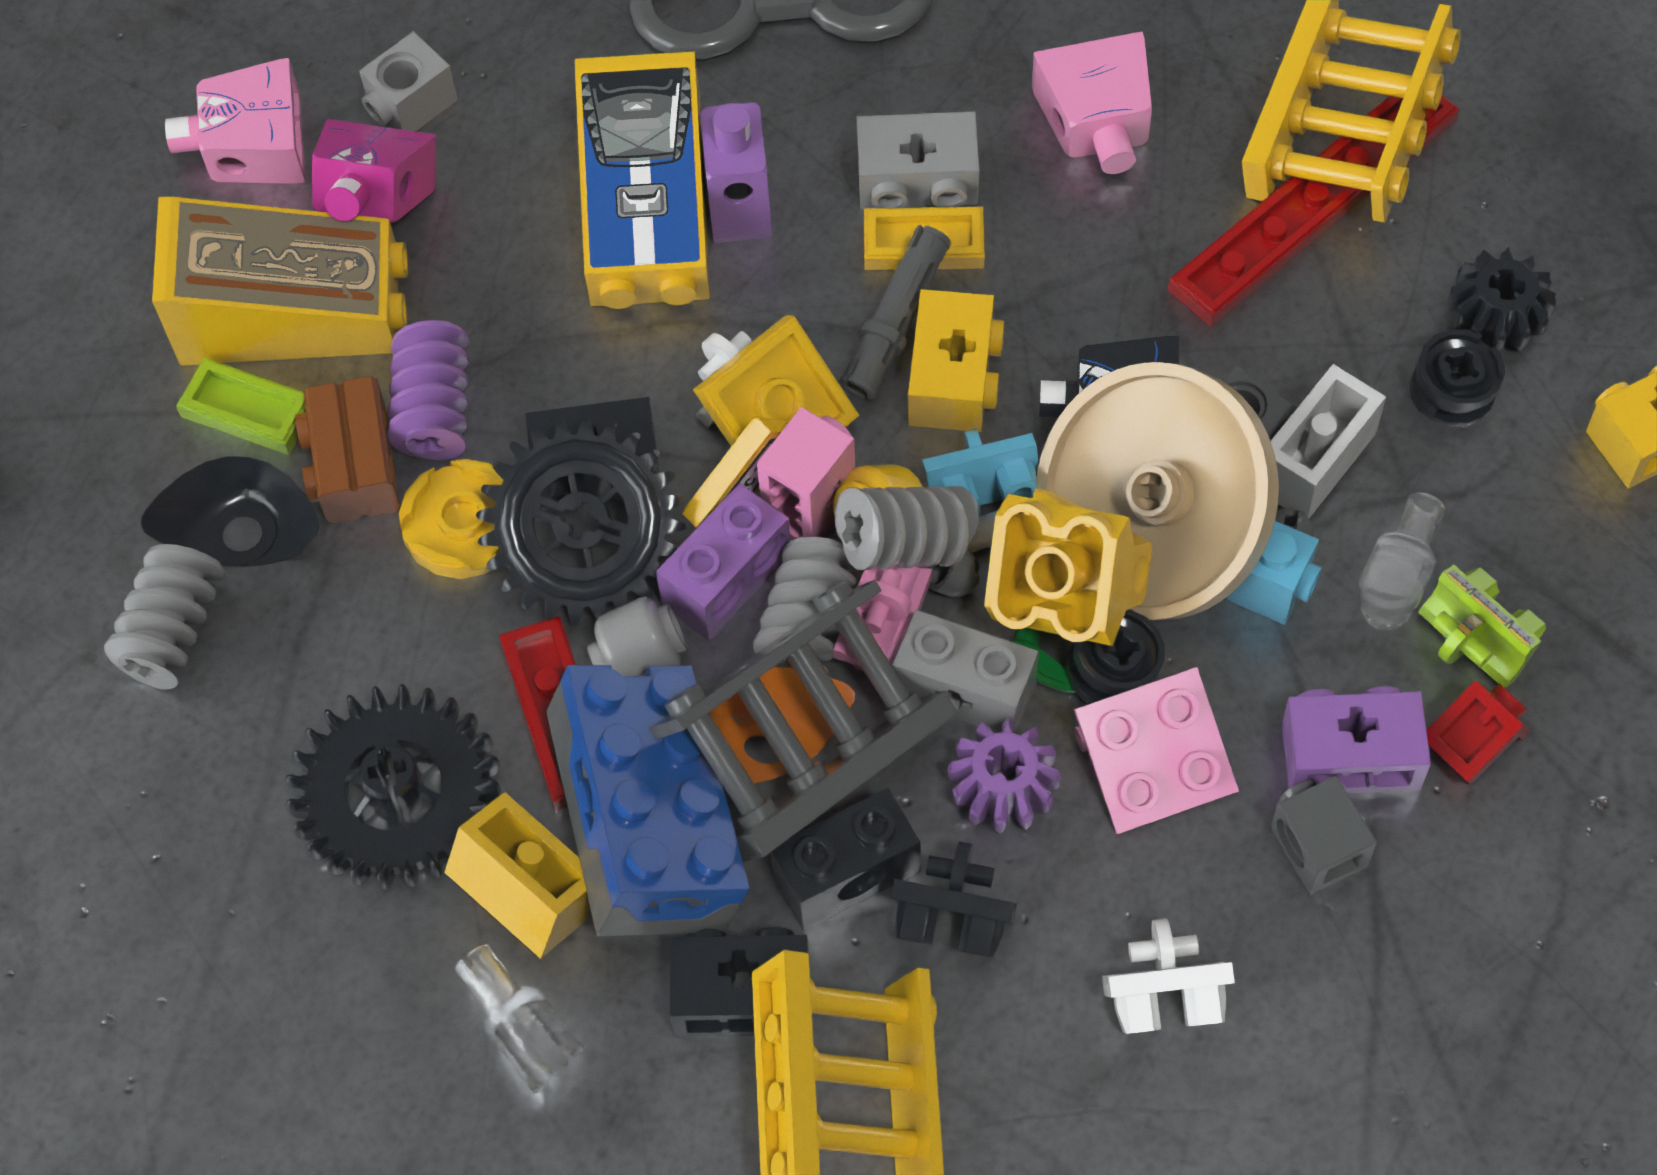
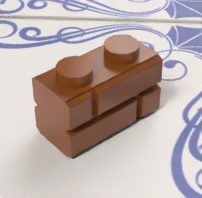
M367 376L345 380L341 385H337L334 382L307 387L303 391L306 412L295 414V422L301 449H311L313 465L302 467L305 492L310 502H319L326 521L332 524L360 519L362 515L372 517L397 512L400 508L392 447L387 436L388 420L386 406L377 378Z

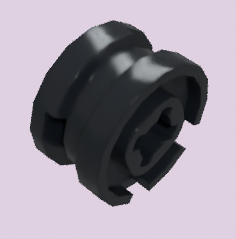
M1450 329L1434 335L1424 344L1410 380V392L1417 409L1431 421L1445 426H1467L1480 421L1492 409L1505 376V365L1496 346L1490 348L1481 341L1483 335L1469 330Z
M1128 609L1125 612L1113 646L1091 641L1073 642L1066 657V675L1072 689L1085 702L1091 704L1154 682L1165 661V644L1159 630L1147 617Z

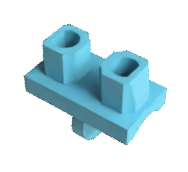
M972 429L963 432L964 450L922 460L927 487H964L972 493L978 503L979 517L982 515L981 505L1004 501L1008 494L1032 498L1034 490L1037 488L1036 477L1039 460L1037 445L1032 433L982 445L978 431Z

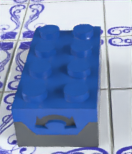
M567 665L546 711L597 937L696 933L703 929H717L725 932L750 889L724 788L687 728L660 739H656L650 729L669 715L664 706L667 701L696 684L692 666H648L644 676H622L619 672L612 670L611 665Z

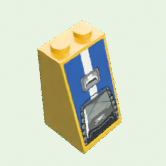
M695 51L575 59L584 274L590 306L622 309L633 304L665 302L671 305H684L694 300H709L710 283L705 165Z

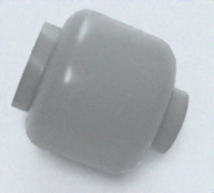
M649 597L637 598L599 616L594 627L597 641L587 646L593 665H611L612 670L619 672L622 676H644L648 666H680V653L688 650L685 635L670 605L666 603L659 606Z

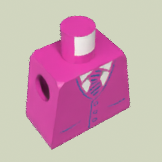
M327 119L312 157V203L315 211L328 212L329 215L339 221H349L358 215L388 218L391 223L397 222L435 191L436 134Z

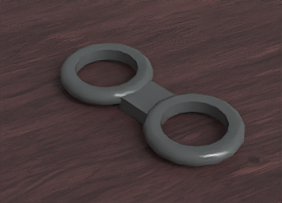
M630 0L629 11L637 32L654 49L664 53L695 51V58L704 60L729 53L751 37L760 22L811 17L825 31L849 41L876 42L901 35L918 23L933 0H903V2L890 11L872 16L851 14L839 9L830 0H741L739 9L730 21L718 29L703 33L681 32L667 26L655 14L653 8L654 0Z

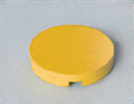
M470 459L450 461L451 466L442 467L437 471L433 467L420 474L405 492L399 511L403 541L415 561L435 575L456 579L480 576L490 572L491 570L487 569V563L500 552L498 546H482L478 543V539L493 531L494 524L478 519L476 513L479 510L493 508L496 504V501L481 492V487L483 485L501 486L504 480L497 474L490 463Z

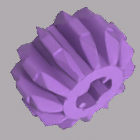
M1009 717L1003 722L1001 733L995 734L989 726L981 722L976 728L977 741L961 738L956 745V755L959 760L952 761L948 767V779L957 784L952 790V799L955 805H971L969 820L974 826L984 821L988 816L994 817V827L999 834L1006 830L1008 818L1014 817L1018 824L1027 830L1033 824L1032 810L1047 814L1053 806V796L1050 792L1060 787L1061 773L1058 769L1051 767L1056 762V751L1053 745L1037 746L1039 731L1036 730L1035 726L1027 729L1021 735L1014 734V722ZM1002 771V773H997L993 775L994 772ZM1016 777L1014 780L1007 781L1006 779Z

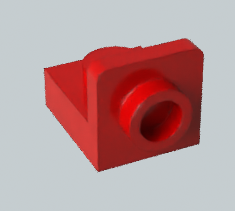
M1475 680L1426 730L1428 745L1462 778L1472 784L1518 737L1523 740L1532 731L1520 720L1528 709L1500 683L1490 691L1483 684Z

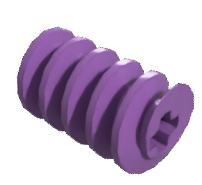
M440 320L415 322L404 326L395 333L391 342L393 358L390 363L392 380L389 385L391 401L388 406L390 423L387 427V436L389 443L397 451L409 457L426 461H445L461 456L466 449V442L461 434L467 428V421L461 413L465 411L468 405L466 394L463 391L468 386V377L464 370L469 364V357L464 349L467 348L470 341L468 333L458 325Z

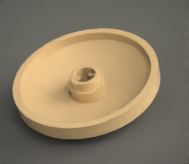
M1163 362L1141 363L1117 369L1100 377L1082 390L1067 405L1050 431L1042 450L1036 477L1038 488L1051 490L1086 509L1130 517L1132 532L1151 542L1152 556L1146 596L1141 605L1133 607L1131 610L1152 621L1175 620L1195 615L1211 608L1234 592L1249 576L1265 551L1273 530L1278 507L1279 480L1274 450L1269 436L1253 408L1236 390L1219 378L1201 370Z

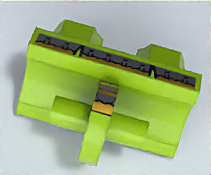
M1453 564L1442 572L1436 589L1422 605L1418 613L1447 638L1438 651V657L1447 665L1457 661L1465 654L1492 679L1507 688L1516 681L1540 645V638L1546 630V624L1529 609H1518L1511 615L1495 601L1500 593L1497 581L1481 567L1463 573Z

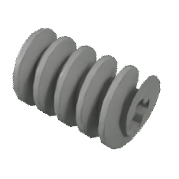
M948 486L947 488L907 487L905 489L902 487H886L885 489L847 488L839 494L835 507L837 534L843 542L844 552L849 563L857 570H870L874 566L878 569H892L894 566L898 568H913L916 565L919 567H934L937 564L939 566L954 567L962 560L968 543L972 541L977 532L979 522L978 503L972 493L962 486Z
M800 537L789 541L784 547L782 553L783 563L775 574L776 585L768 595L769 608L765 610L760 619L762 630L758 632L753 641V651L755 654L816 613L818 609L813 600L825 591L845 580L851 589L857 587V579L851 573L858 572L859 570L849 563L842 542L821 537ZM835 624L808 642L819 661H829L834 658L833 649L835 645L828 639L837 638L840 634ZM787 658L776 665L778 667L792 668ZM822 664V666L824 667V669L826 670V672H827L828 675H829L828 668L825 667V666Z
M160 544L152 546L143 557L145 568H142L135 575V590H132L124 600L125 612H122L114 622L116 634H112L106 640L104 649L110 662L123 673L148 686L165 690L173 689L179 684L178 677L165 667L183 668L188 663L187 654L176 647L175 644L192 646L198 640L197 633L185 623L202 624L207 619L206 610L194 601L210 603L215 600L217 596L216 589L207 581H220L224 579L225 569L216 559L193 548L173 544Z

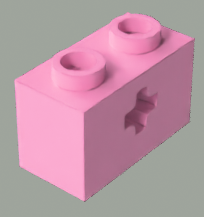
M801 407L757 462L760 498L789 518L790 540L800 537L827 538L836 527L833 510L835 492L839 483L843 482L850 471L855 468L854 438L846 427L832 417L822 416L820 418Z

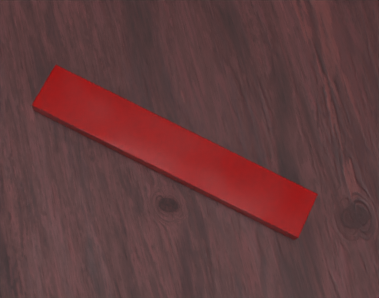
M1443 95L1436 110H1427L1424 118L1427 122V130L1423 148L1457 120L1460 108ZM1389 96L1366 116L1395 121L1403 98ZM1340 136L1317 157L1377 168L1386 144ZM1291 177L1169 279L1168 291L1209 327H1212L1361 202L1371 191Z

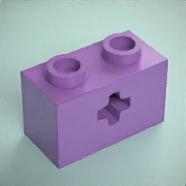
M1381 686L1369 689L1363 694L1336 695L1331 690L1313 689L1305 691L1297 697H1288L1281 723L1288 788L1306 780H1313L1317 785L1337 776L1346 793L1421 790L1431 765L1421 691L1401 692L1396 687Z

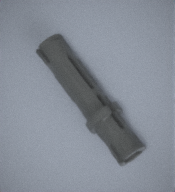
M921 225L915 228L908 247L871 320L863 322L858 332L861 340L839 380L840 386L848 393L864 400L866 398L874 400L889 365L895 356H900L907 345L905 335L915 313L918 311L920 290H928L940 262H942L947 250L951 246V240L943 232L927 225L924 228Z

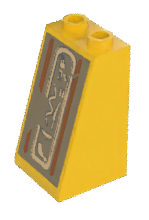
M181 197L158 198L152 302L180 366L200 365L204 357L219 363L392 354L391 342L395 333H397V330L407 326L406 299L404 293H398V278H407L408 257L405 242L395 241L388 218L357 215L352 220L339 221L329 215L328 212Z

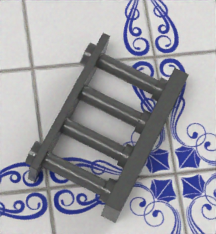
M845 580L825 591L813 600L818 609L816 613L704 691L697 683L671 698L664 704L669 715L650 728L656 739L675 734L687 728L741 813L736 818L741 828L736 830L735 834L743 862L768 855L958 713L945 691L920 698L916 691L909 693L860 616L857 608L882 591L876 580L853 589ZM834 624L887 706L882 711L887 721L871 731L869 726H860L808 643ZM786 658L839 741L835 745L839 756L824 767L820 761L812 762L759 678ZM736 693H738L790 776L786 783L791 791L775 803L771 797L763 799L709 714L710 711Z

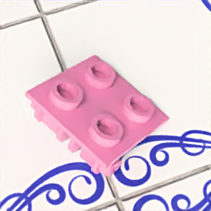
M1197 667L1074 709L1079 726L1074 728L1076 741L1082 752L1088 751L1116 834L1239 791Z

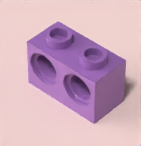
M739 483L656 571L662 605L668 603L679 619L711 641L783 563V549L790 541L789 518Z

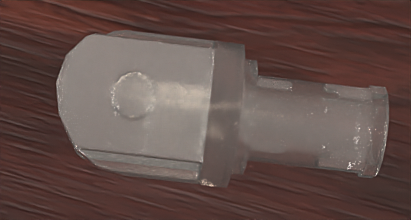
M1418 492L1408 496L1405 502V509L1395 532L1385 533L1377 539L1360 578L1361 611L1368 623L1379 630H1394L1406 624L1412 611L1419 605L1437 563L1435 553L1430 548V544L1439 523L1443 520L1446 509L1439 499L1430 494Z
M489 944L481 945L466 954L474 965L470 967L465 960L461 959L455 968V973L460 979L464 980L488 1013L484 1024L485 1032L528 1088L536 1094L549 1084V1078L543 1070L554 1076L558 1075L568 1066V1059L565 1053L576 1057L586 1048L540 989L536 986L520 987L497 958L493 948Z

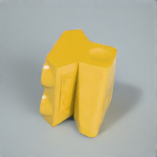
M1038 487L1034 490L1032 498L1008 494L995 515L984 607L993 621H998L1011 629L1030 628L1058 634L1071 642L1091 641L1113 646L1126 610L1141 605L1145 599L1152 556V544L1150 541L1132 532L1130 517L1086 509L1051 490Z

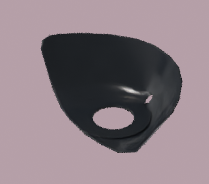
M225 456L206 461L185 472L172 482L146 508L141 517L140 526L145 534L161 544L193 548L216 559L221 565L249 567L283 562L302 553L317 536L319 519L307 495L289 475L272 464L255 458ZM246 488L249 492V497L247 499L244 496V490ZM240 517L253 518L259 522L262 528L260 541L253 548L246 551L232 550L223 541L225 527L229 522Z

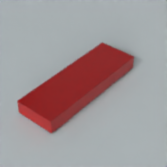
M557 616L549 621L544 620L499 635L555 811L567 808L568 806L546 711L567 665H576L561 618Z

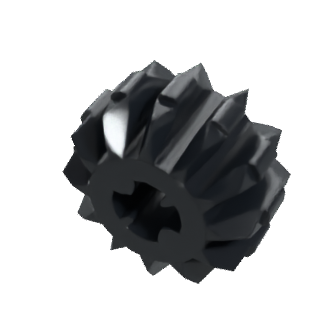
M1509 247L1501 253L1500 259H1496L1483 250L1476 257L1474 264L1464 262L1463 267L1457 272L1455 286L1451 287L1448 303L1449 309L1454 311L1452 318L1454 329L1470 330L1483 335L1481 341L1491 342V347L1496 346L1499 351L1503 349L1504 343L1507 342L1518 352H1521L1528 345L1530 338L1539 339L1546 332L1549 324L1548 317L1553 314L1556 306V293L1549 290L1552 283L1550 272H1533L1535 267L1533 255L1520 262L1513 259Z

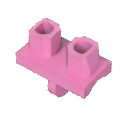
M874 566L870 570H864L858 586L876 580L882 591L859 606L857 611L891 665H893L915 610L920 611L932 580V569L914 566L913 568H898L894 566L892 569H878ZM840 633L833 649L834 658L851 663L855 669L864 671Z

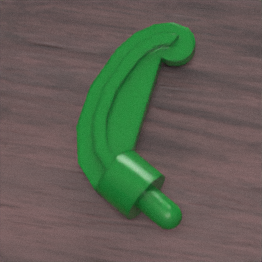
M1030 628L1016 629L1013 643L1039 651L1036 682L1059 692L1076 693L1068 680L1066 668L1038 647L1042 631Z

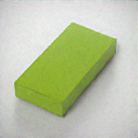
M205 357L176 405L182 418L290 455L299 439L295 414L306 412L304 393L302 391Z

